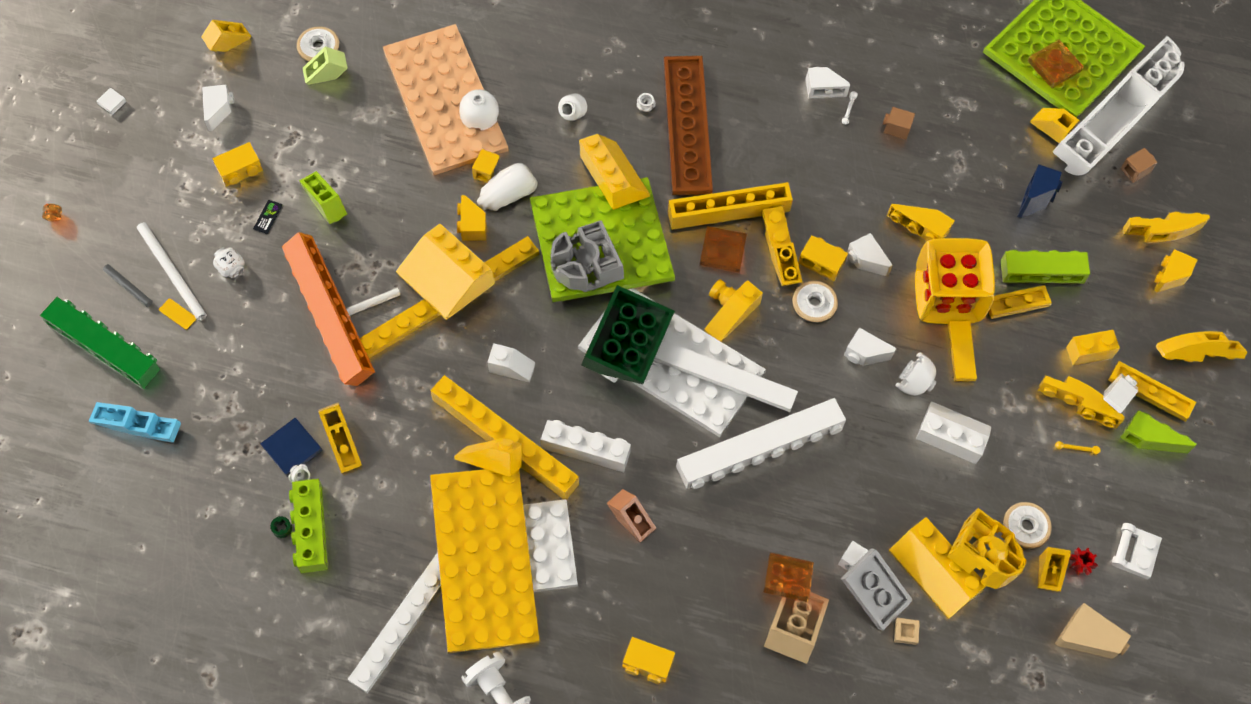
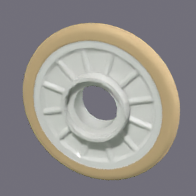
M326 27L309 28L297 40V51L307 61L315 57L325 46L335 50L339 49L338 36L334 31ZM320 41L323 43V45L318 48L313 46L315 42Z
M809 281L801 284L795 290L792 300L797 314L810 322L828 320L834 315L838 306V299L834 290L827 284L819 281ZM815 297L821 301V304L814 306L809 300Z
M1021 502L1011 506L1005 513L1003 525L1015 534V539L1021 547L1028 549L1037 548L1049 539L1052 531L1051 520L1040 506L1029 502ZM1022 521H1030L1033 524V529L1025 530L1022 526Z

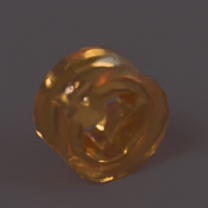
M45 204L43 206V219L52 222L61 220V206L56 204Z

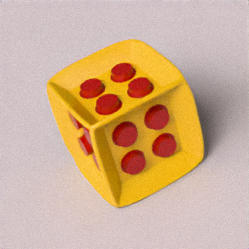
M940 238L929 240L923 245L916 262L915 272L916 303L921 321L933 324H948L949 321H970V324L980 322L985 318L993 304L995 292L993 257L991 247L987 241L969 238Z

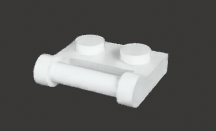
M1123 523L1121 529L1123 532L1117 554L1113 557L1111 564L1116 568L1148 580L1151 578L1162 538L1140 530L1132 524ZM1132 536L1136 540L1130 561L1127 562L1125 556Z

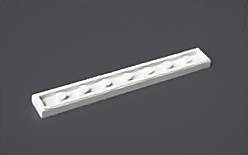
M662 340L654 361L788 412L791 411L798 391L665 340Z

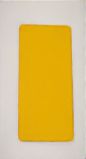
M170 298L159 308L160 312L184 329H188L196 320L192 313Z

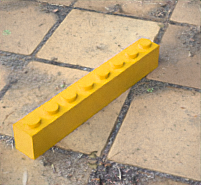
M444 375L430 390L432 400L485 441L503 438L520 443L522 445L521 468L563 500H567L579 486V476L447 376Z

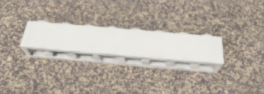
M833 398L677 459L676 468L686 489L692 487L697 489L709 480H720L725 474L730 472L738 473L747 465L752 464L755 466L762 463L765 458L770 456L775 458L782 455L785 450H796L808 441L816 442L822 439L823 435L829 433L834 435L842 430L846 419L836 399Z

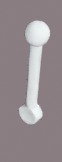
M852 91L849 95L850 102L845 118L842 119L843 125L849 124L848 118L851 108L858 96L855 91Z

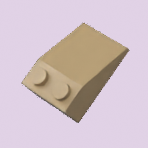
M787 583L764 647L807 664L815 646L829 599Z

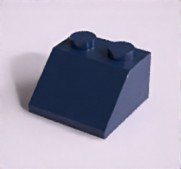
M1038 164L1027 186L1017 217H1026L1046 209L1049 202L1053 203L1063 183L1060 180L1062 172Z

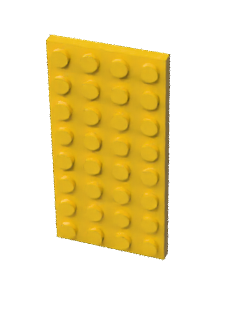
M487 469L430 475L448 654L539 643L519 470L510 477Z

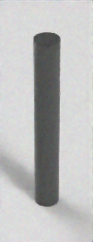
M109 264L104 266V272L146 307L153 303L149 297Z

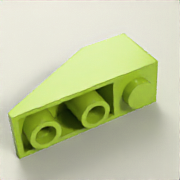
M1139 410L1132 416L1120 437L1139 449L1186 454L1197 444L1191 441L1188 436L1179 434L1172 430L1169 425L1160 423L1153 419L1150 414Z

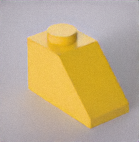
M211 20L201 36L208 49L220 52H227L250 40L252 37L242 23Z

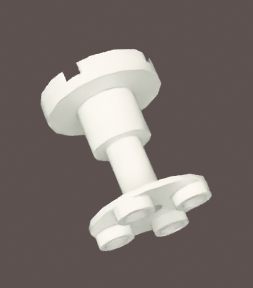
M500 652L493 653L494 658L492 659L489 656L484 657L465 672L467 677H461L466 687L479 684L486 696L492 695L497 704H530V696H525L513 702L503 686L506 682L498 670L505 663V659Z

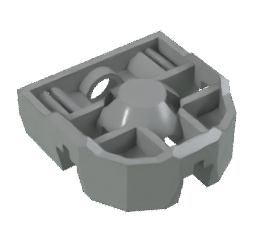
M602 220L579 227L577 234H574L572 238L568 236L567 232H563L553 241L551 269L556 280L569 289L587 292L624 279L623 264ZM580 242L581 246H579L578 250L573 248V244ZM599 246L602 247V251H603V254H604V256H605L604 258H601V259H600ZM574 256L576 258V261L571 262V259ZM594 272L597 278L594 284L588 283L587 274Z

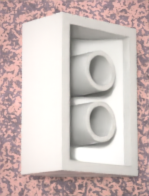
M931 401L916 439L977 464L988 442L991 426Z

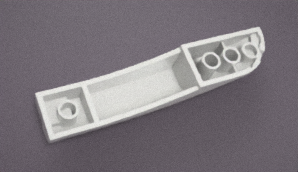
M1166 36L1054 149L1053 153L1067 164V167L1064 169L1066 172L1073 175L1088 173L1182 76L1184 71V62H1181L1180 58L1182 53L1172 39Z

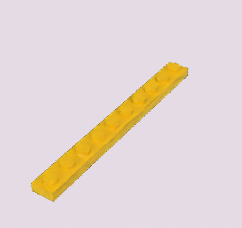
M527 236L484 263L491 268L494 281L496 282L540 254L538 248ZM423 299L362 336L360 340L370 359L434 320L440 314Z

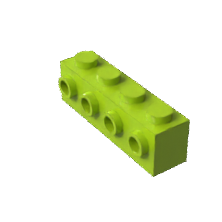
M1009 250L1005 251L1000 261L1003 283L1084 284L1090 275L1087 252H1079L1077 250L1070 252H1059L1058 250L1049 252Z
M319 479L292 482V490H289L290 503H293L294 510L290 511L291 523L295 524V532L291 533L292 544L296 545V553H293L294 567H297L300 573L328 570L322 484Z

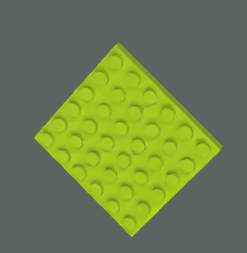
M1034 0L984 48L983 53L1059 109H1065L1078 118L1144 50L1145 46L1081 0Z
M648 177L640 179L650 193V197L614 210L599 186L530 197L552 303L614 292L617 285L625 289H632L675 281L673 267ZM602 220L623 264L624 279L587 292L569 289L556 280L551 269L553 241L563 232H567L568 236L572 238L574 234H577L579 227ZM580 242L573 244V248H576V250L581 246ZM599 246L600 259H601V258H604L605 256H604V254H603L602 247ZM574 256L571 259V262L576 261V258ZM594 272L587 274L588 283L594 284L597 280Z

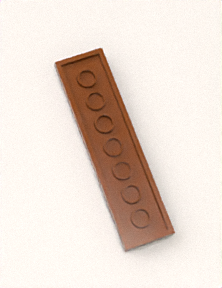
M664 56L672 195L712 194L713 186L703 56Z

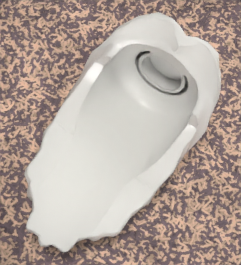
M523 163L513 164L500 171L481 188L480 197L477 200L478 207L483 211L487 209L497 211L501 207L533 193L537 188L538 182L526 165Z

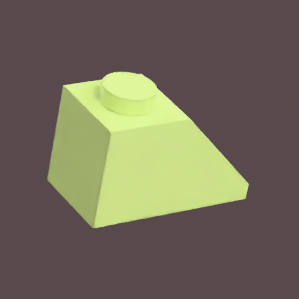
M325 46L302 69L306 84L311 85L335 80L348 67L344 52Z

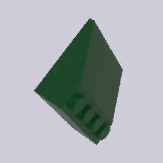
M617 285L581 366L602 375L644 384L675 311Z

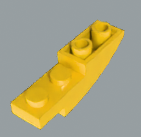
M783 206L763 209L762 215L766 228L765 236L781 286L802 283L794 244L791 243Z
M1172 212L1165 219L1132 217L1124 225L1123 231L1124 235H1144L1145 243L1167 242L1189 236L1202 229L1210 219V215Z
M1216 331L1178 335L1156 345L1163 358L1167 360L1180 359L1187 362H1203L1205 355L1209 357L1222 356L1228 359H1245L1247 354L1246 349L1239 341L1229 340L1223 332Z
M1045 375L1039 385L1038 391L1044 395L1056 397L1069 405H1077L1076 413L1082 415L1087 420H1095L1106 427L1116 429L1124 421L1125 417L1122 413H1119L1108 404L1100 392L1073 377L1068 376L1062 382Z

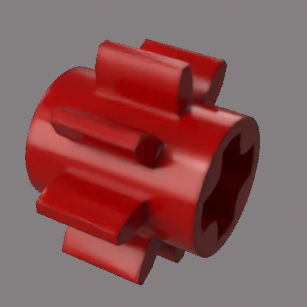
M1078 547L1074 551L1075 554L1070 555L1069 560L1072 563L1069 568L1074 569L1077 575L1085 572L1088 576L1092 573L1091 569H1095L1098 566L1094 562L1097 555H1093L1089 548L1081 551Z

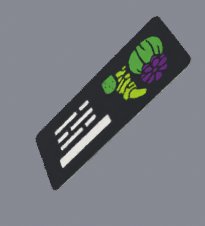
M268 200L253 230L268 234L283 205Z

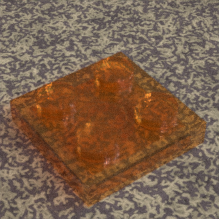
M1060 40L1055 41L1028 58L1030 65L1051 88L1078 74L1084 68Z
M707 226L700 265L740 273L747 233Z
M770 552L763 593L808 602L814 562Z

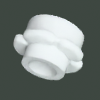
M643 93L637 98L638 103L636 105L639 110L649 112L656 105L653 96L649 93Z
M304 464L293 466L289 474L290 482L309 480L310 472L307 470V466Z

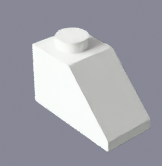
M828 67L808 68L806 75L808 99L847 97L850 84L844 78Z
M226 84L202 87L204 121L208 131H213L231 113V104H234L233 93L229 92Z
M871 233L849 244L847 257L851 263L855 264L857 269L883 276L889 275L893 265Z
M859 328L849 343L844 356L852 363L864 366L891 360L896 348Z
M493 343L487 362L489 373L530 383L535 362L514 348Z
M1121 373L1104 391L1103 399L1121 413L1138 392V387L1136 386L1138 383L1130 375L1125 377Z

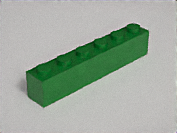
M56 297L40 314L46 325L142 389L160 371L156 364L157 359L149 353L143 354L133 342L128 344L118 332L114 331L112 333L108 331V327L99 320L97 322L93 321L90 314L84 310L78 311L75 309L76 306L68 299L63 301Z

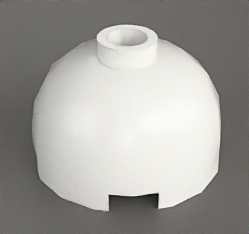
M481 89L468 92L460 102V119L470 129L471 127L481 128V130L491 128L497 122L499 107L495 97L488 91Z
M921 352L916 355L918 359L915 362L911 360L899 376V378L903 379L901 383H896V387L908 395H920L926 390L930 392L937 382L934 380L936 376L935 365Z

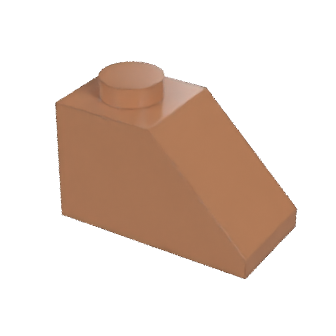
M622 489L607 502L616 519L637 541H643L656 529L635 495Z

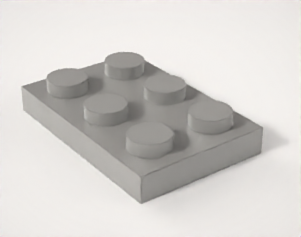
M871 548L841 577L844 584L878 630H884L913 601L876 549Z

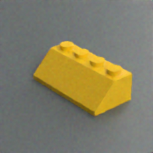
M599 134L579 140L580 157L613 210L650 197V193L616 141Z
M925 517L889 549V552L943 614L950 619L987 586L980 583L981 577L974 570L968 573L947 557L952 545L932 522Z

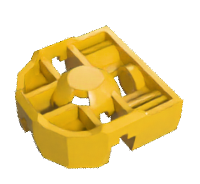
M979 508L966 519L947 556L968 573L975 568L979 570L985 569L980 583L994 589L1005 587L1022 573L1026 564L1023 550L1016 541L1015 534ZM1001 532L1003 540L994 536L995 533ZM974 536L977 540L973 544L969 543L970 539ZM988 544L991 550L988 551L985 545Z

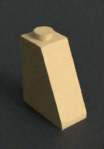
M1083 603L1076 610L1055 644L1059 647L1113 659L1119 654L1124 655L1130 646L1127 642L1131 635Z

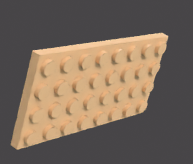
M456 24L383 46L384 54L433 176L474 163L481 149L497 155L509 151L498 122L491 128L481 130V128H468L460 119L459 106L462 98L470 91L484 89Z

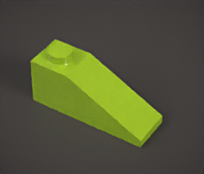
M317 171L299 180L308 196L329 224L337 222L347 215L339 195Z

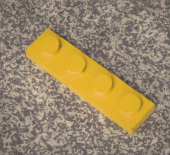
M1121 361L1117 362L1108 381L1113 383L1121 373L1125 377L1130 375L1138 383L1136 385L1138 387L1136 396L1184 422L1188 420L1196 404L1194 400Z

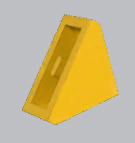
M1047 547L1039 556L1038 588L1061 592L1071 555L1070 550Z

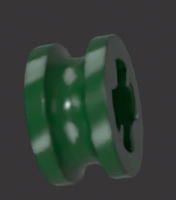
M278 516L272 520L270 529L274 536L282 539L291 534L292 525L286 517ZM285 523L284 525L286 529H281L279 532H277L278 529L276 526Z

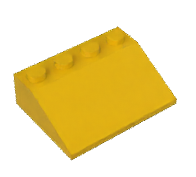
M438 224L423 235L396 271L398 276L446 320L495 284L491 268L441 224Z

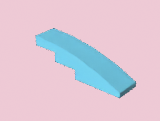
M96 402L88 421L91 424L112 430L173 443L181 425V422L177 419L159 417L155 413L136 411L133 407L100 402Z

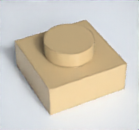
M896 618L894 642L917 645L919 643L920 621Z

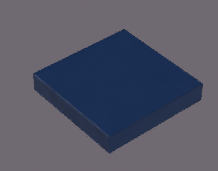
M296 417L260 443L262 448L287 477L293 466L306 464L323 451Z

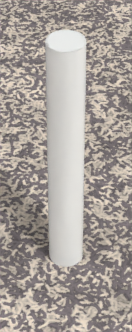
M398 288L350 306L346 310L350 316L398 297L400 292Z

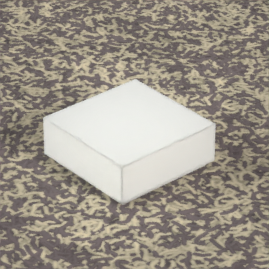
M109 88L97 100V103L113 115L126 103V100L112 88Z

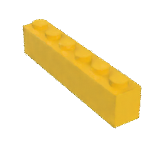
M786 182L669 200L668 217L671 230L763 216V209L783 206L784 213L790 212L793 199L789 183Z

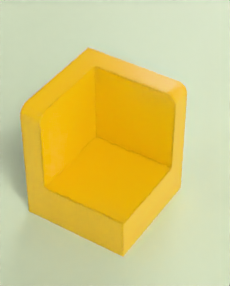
M481 149L472 167L473 178L488 183L494 177V169L500 156Z

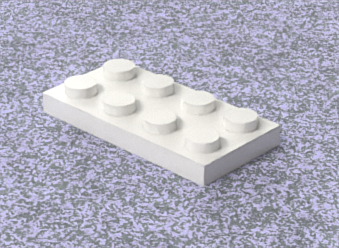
M567 500L523 505L533 591L541 592L578 587Z

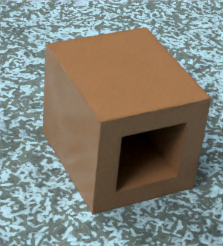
M892 107L891 113H886L883 125H886L884 133L906 140L915 113Z
M1143 148L1126 158L1120 169L1134 183L1151 173L1157 161L1146 148Z

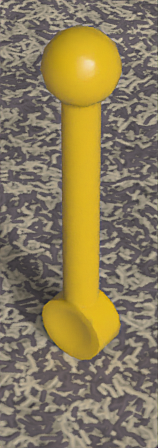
M1061 441L1055 443V447L1059 450L1066 448L1088 451L1093 455L1100 453L1098 446L1090 448L1063 444Z

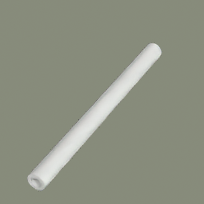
M145 222L140 223L137 226L138 231L198 321L203 320L207 314Z

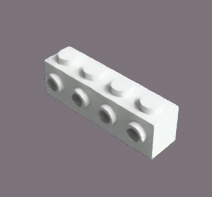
M547 420L541 437L542 449L623 473L630 455L631 444L624 439L608 438L600 432L591 433L580 426L570 427L559 420Z

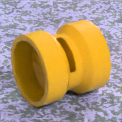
M719 279L711 288L708 296L718 299L720 304L724 305L736 290L733 287L726 286V283Z

